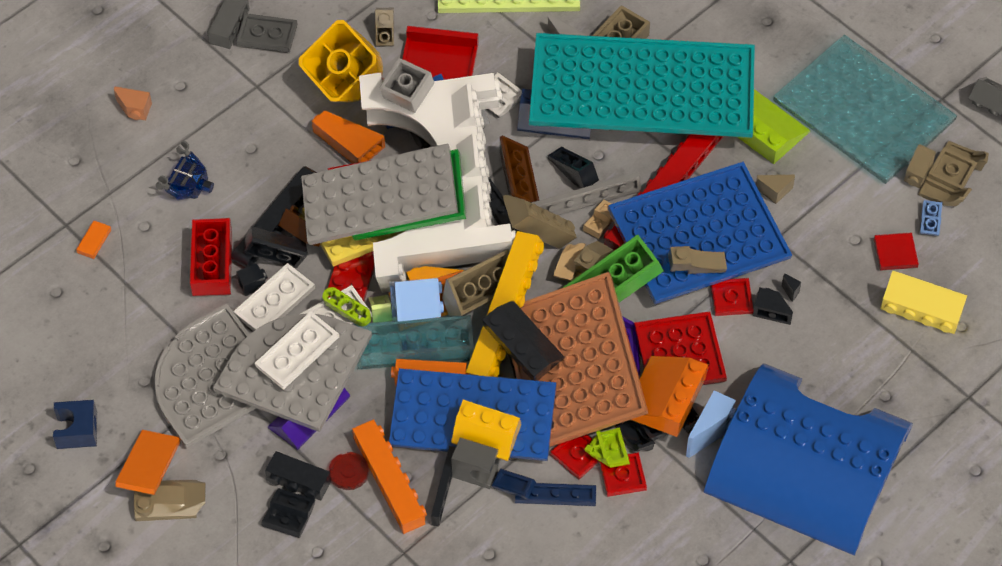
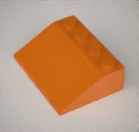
M651 356L639 379L648 414L631 420L678 437L706 379L708 364L685 357Z

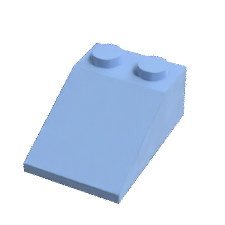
M713 391L688 437L686 457H692L725 435L737 410L735 408V399Z

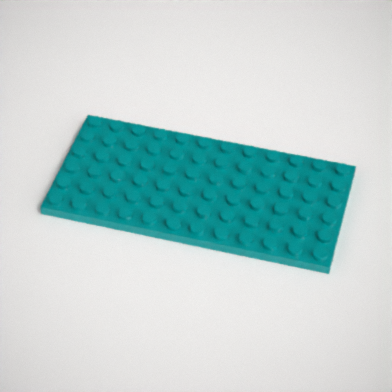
M536 33L529 125L752 138L755 45Z

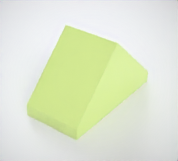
M388 295L368 297L373 324L392 321L391 303Z

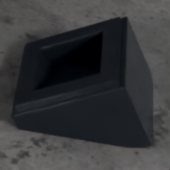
M784 274L781 286L792 302L800 292L801 281Z

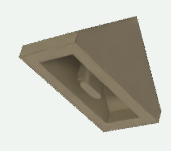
M795 174L757 175L756 186L759 192L777 204L793 189Z

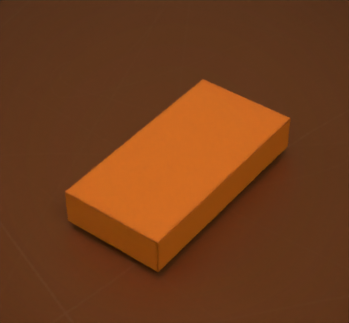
M93 221L77 247V253L94 259L111 232V226Z

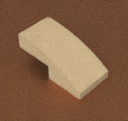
M603 200L594 209L593 216L584 224L583 231L599 239L613 221L607 209L608 205L612 203Z

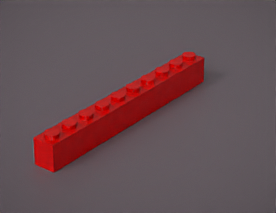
M688 134L685 142L679 144L675 154L669 156L665 166H661L658 169L655 178L650 179L643 192L640 191L638 195L688 180L724 136ZM614 224V227L611 230H607L603 238L605 240L604 245L613 249V251L624 244Z

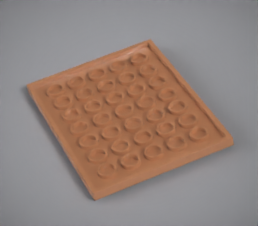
M610 272L525 301L521 310L565 357L538 380L556 382L557 384L550 447L648 414ZM513 360L517 379L531 380Z

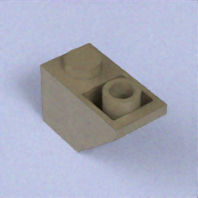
M394 7L375 9L376 46H394Z

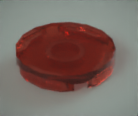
M347 452V454H339L331 461L329 466L332 483L343 490H355L361 487L369 476L367 461L358 453Z

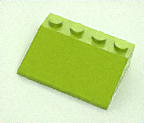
M754 89L753 137L738 138L772 164H775L810 133V130Z

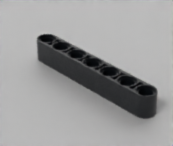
M307 166L302 167L254 226L263 227L271 232H281L283 228L278 225L285 209H290L293 205L300 209L304 204L302 176L317 172ZM245 236L233 251L232 260L248 267L255 264L259 258L242 253Z

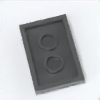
M245 13L237 38V45L290 52L298 25L297 20Z

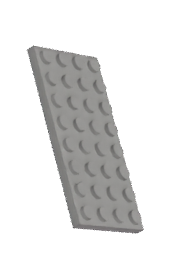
M448 143L302 176L307 242L309 245L458 213L452 159Z

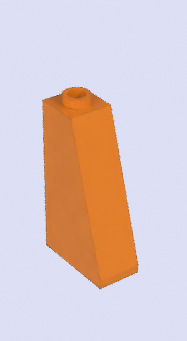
M323 111L312 120L313 132L352 164L369 161L385 148V137L382 134L328 111Z
M396 359L395 366L391 368V378L395 379V386H397L399 368L467 374V363Z

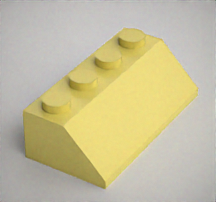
M892 271L881 309L887 313L902 316L907 320H914L925 326H932L943 332L955 334L967 295Z

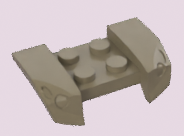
M948 141L928 173L918 195L930 201L942 202L944 206H958L967 198L972 190L971 188H965L973 171H982L984 165L988 162L989 153L971 150Z

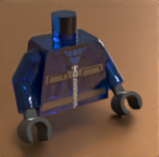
M182 141L181 145L185 150L178 146L176 151L179 154H185V157L182 156L169 178L163 175L158 178L160 182L156 183V188L159 190L165 189V192L177 200L196 199L202 190L211 193L214 183L208 181L206 167L192 151H188V142Z

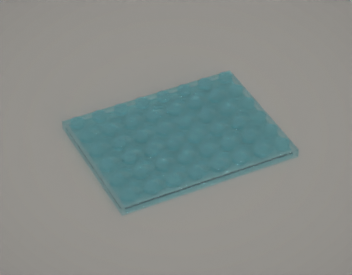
M845 34L773 97L774 102L885 184L911 161L919 144L927 147L957 118L955 113Z

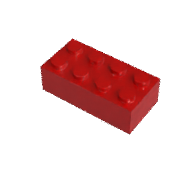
M230 218L193 219L190 268L192 296L231 295Z

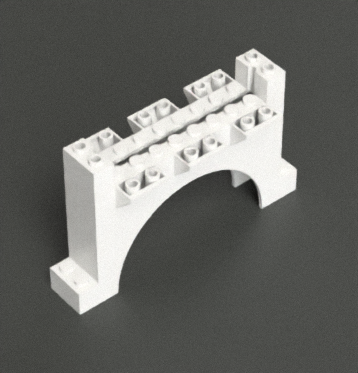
M382 73L360 75L362 110H366L368 126L388 125L403 128L420 136L432 147L448 143L450 150L458 149L460 152L466 219L406 230L393 238L373 243L375 275L381 292H390L389 282L407 280L406 272L413 268L423 266L442 268L478 263L504 250L510 252L516 231H512L510 224L495 226L494 216H492V209L489 203L491 202V186L488 179L490 177L489 168L484 154L486 152V138L483 131L484 120L481 110L500 107L499 100H502L499 79L495 80L494 73L434 81V85L416 113L383 98L379 88L385 80Z

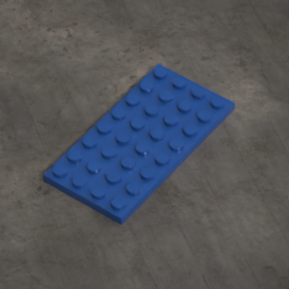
M399 368L389 442L392 447L448 452L449 446H457L451 443L457 414L462 401L466 400L520 418L522 425L510 458L548 461L557 384L556 382Z

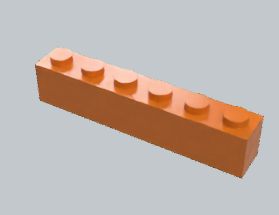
M373 419L352 428L353 439L402 533L405 534L425 525L426 510L423 505H419L417 502L418 495L415 489H411L408 485L410 483L409 478L405 472L402 473L398 457H394L391 453L393 452L392 446L389 441H385L383 437L385 434L381 425L377 426Z

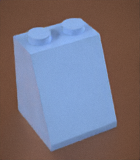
M438 278L389 282L393 321L441 317V313L444 312L443 301H440L439 293H442V283L438 282Z

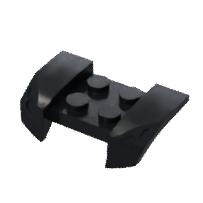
M693 406L682 427L687 433L692 431L699 419V415ZM633 420L615 425L616 428L620 427L624 442L633 451L653 450L654 441L668 435L665 432Z

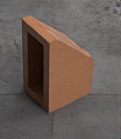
M115 86L116 101L128 118L146 121L152 105L150 92Z

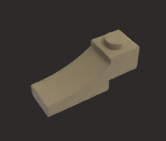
M690 246L670 247L668 253L670 271L688 270V274L722 273L727 270L724 252L699 251L691 249Z

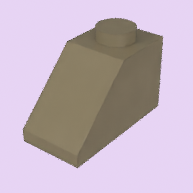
M919 144L906 170L904 181L911 186L921 189L933 166L936 152Z
M599 241L585 246L574 260L576 271L580 274L584 273L611 254L613 249Z

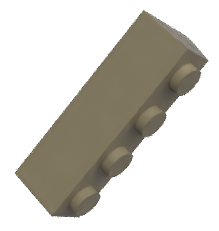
M621 5L592 36L646 39L650 33V22Z
M506 194L503 196L513 228L524 233L538 235L543 242L558 249H561L577 238L574 231L575 226L570 220L555 215L547 209H543L524 199Z
M504 250L446 279L442 299L449 317L462 316L493 299L509 255L508 250Z

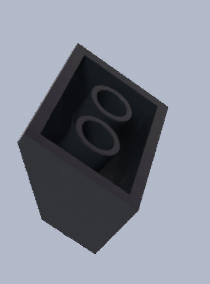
M251 226L246 233L242 253L283 265L288 263L292 267L298 268L307 257L308 252L306 243L295 236L288 237L278 231L271 232L260 226Z

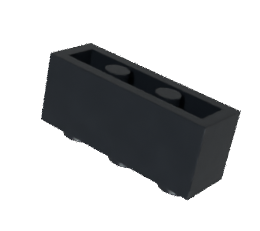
M275 451L265 470L266 479L271 484L284 486L291 492H299L306 497L320 501L331 483L330 471Z

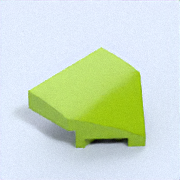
M620 427L603 432L598 430L593 441L585 448V452L608 467L630 464Z

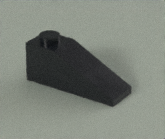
M562 146L547 155L548 159L574 185L584 188L599 181L592 161Z

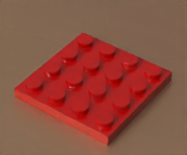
M710 311L634 322L644 369L651 356L692 358L708 364L706 379L703 385L727 381Z

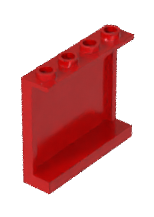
M407 26V39L403 60L431 72L432 77L442 74L444 80L473 76L479 45L478 33Z

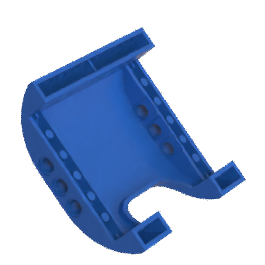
M763 363L751 380L724 435L709 473L704 493L855 556L867 522L903 442H906L913 423L877 408L863 416L847 414L803 395L798 390L802 378Z

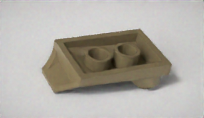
M197 480L161 481L155 495L134 491L135 521L197 518L198 511L205 504L206 483Z

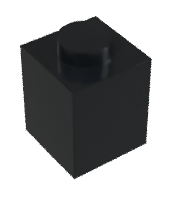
M257 263L236 271L238 283L245 296L256 292L266 283L265 280L268 279L265 270L260 269Z

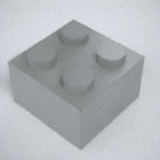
M398 58L379 88L384 99L416 113L434 85V80L431 72Z

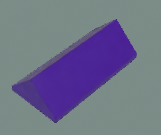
M345 388L341 392L327 420L350 398V394ZM279 416L268 426V429L296 450H299L316 432L313 429Z

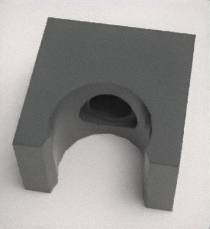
M460 438L451 458L452 478L490 489L498 471V465L494 463L498 455V449Z

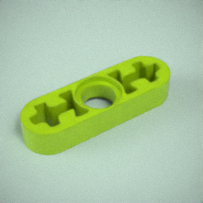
M334 287L324 290L322 296L326 306L358 326H366L371 322V313L367 307ZM350 303L352 308L350 310H343L342 306ZM358 314L361 315V316H363V315L365 314L366 317H365V318H364V317H361V318L359 319Z

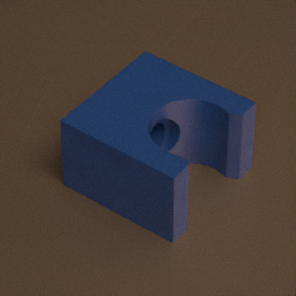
M94 400L54 402L57 420L73 422L67 429L53 431L56 448L96 447L97 409Z

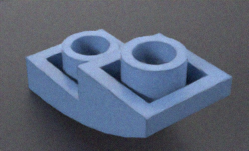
M923 201L920 234L939 236L942 202Z

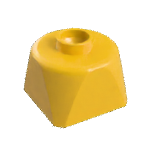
M336 20L299 57V66L325 96L334 102L360 101L359 76L383 73V62L380 53L345 20Z

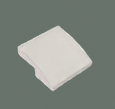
M497 72L495 80L499 79L502 100H499L500 107L490 108L489 110L498 117H501L521 100L522 90Z

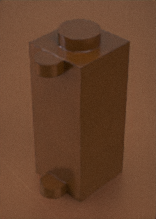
M296 205L291 206L290 209L286 208L278 226L306 244H309L307 242L305 216L298 212L299 208ZM320 243L313 245L319 247Z

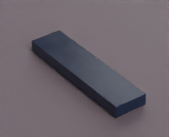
M536 483L528 500L515 496V503L596 506V485Z

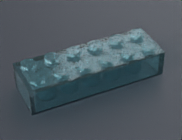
M471 315L369 323L366 326H358L371 331L372 337L357 363V370L395 366L396 359L444 362L470 361L474 351Z

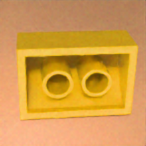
M463 400L456 417L451 443L457 445L459 439L464 438L498 449L496 458L508 461L522 425L519 417Z

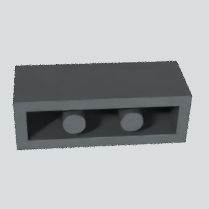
M222 0L220 10L216 12L214 22L207 31L210 44L227 49L231 48L241 28L244 14L250 10L248 0Z

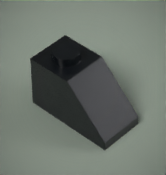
M759 287L753 316L791 325L793 311L781 294L770 288Z

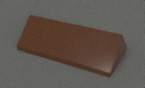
M503 135L500 136V156L508 195L524 199L530 203L539 201L528 147Z

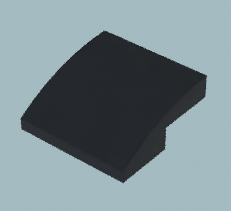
M278 488L270 501V508L262 520V526L300 538L314 508L315 499Z

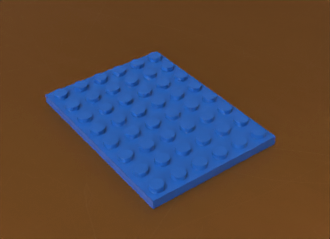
M744 161L610 204L607 208L624 244L636 235H639L664 270V272L645 284L654 305L791 259L792 253ZM690 246L691 249L699 251L724 252L727 270L722 273L688 274V270L670 271L668 258L670 247Z

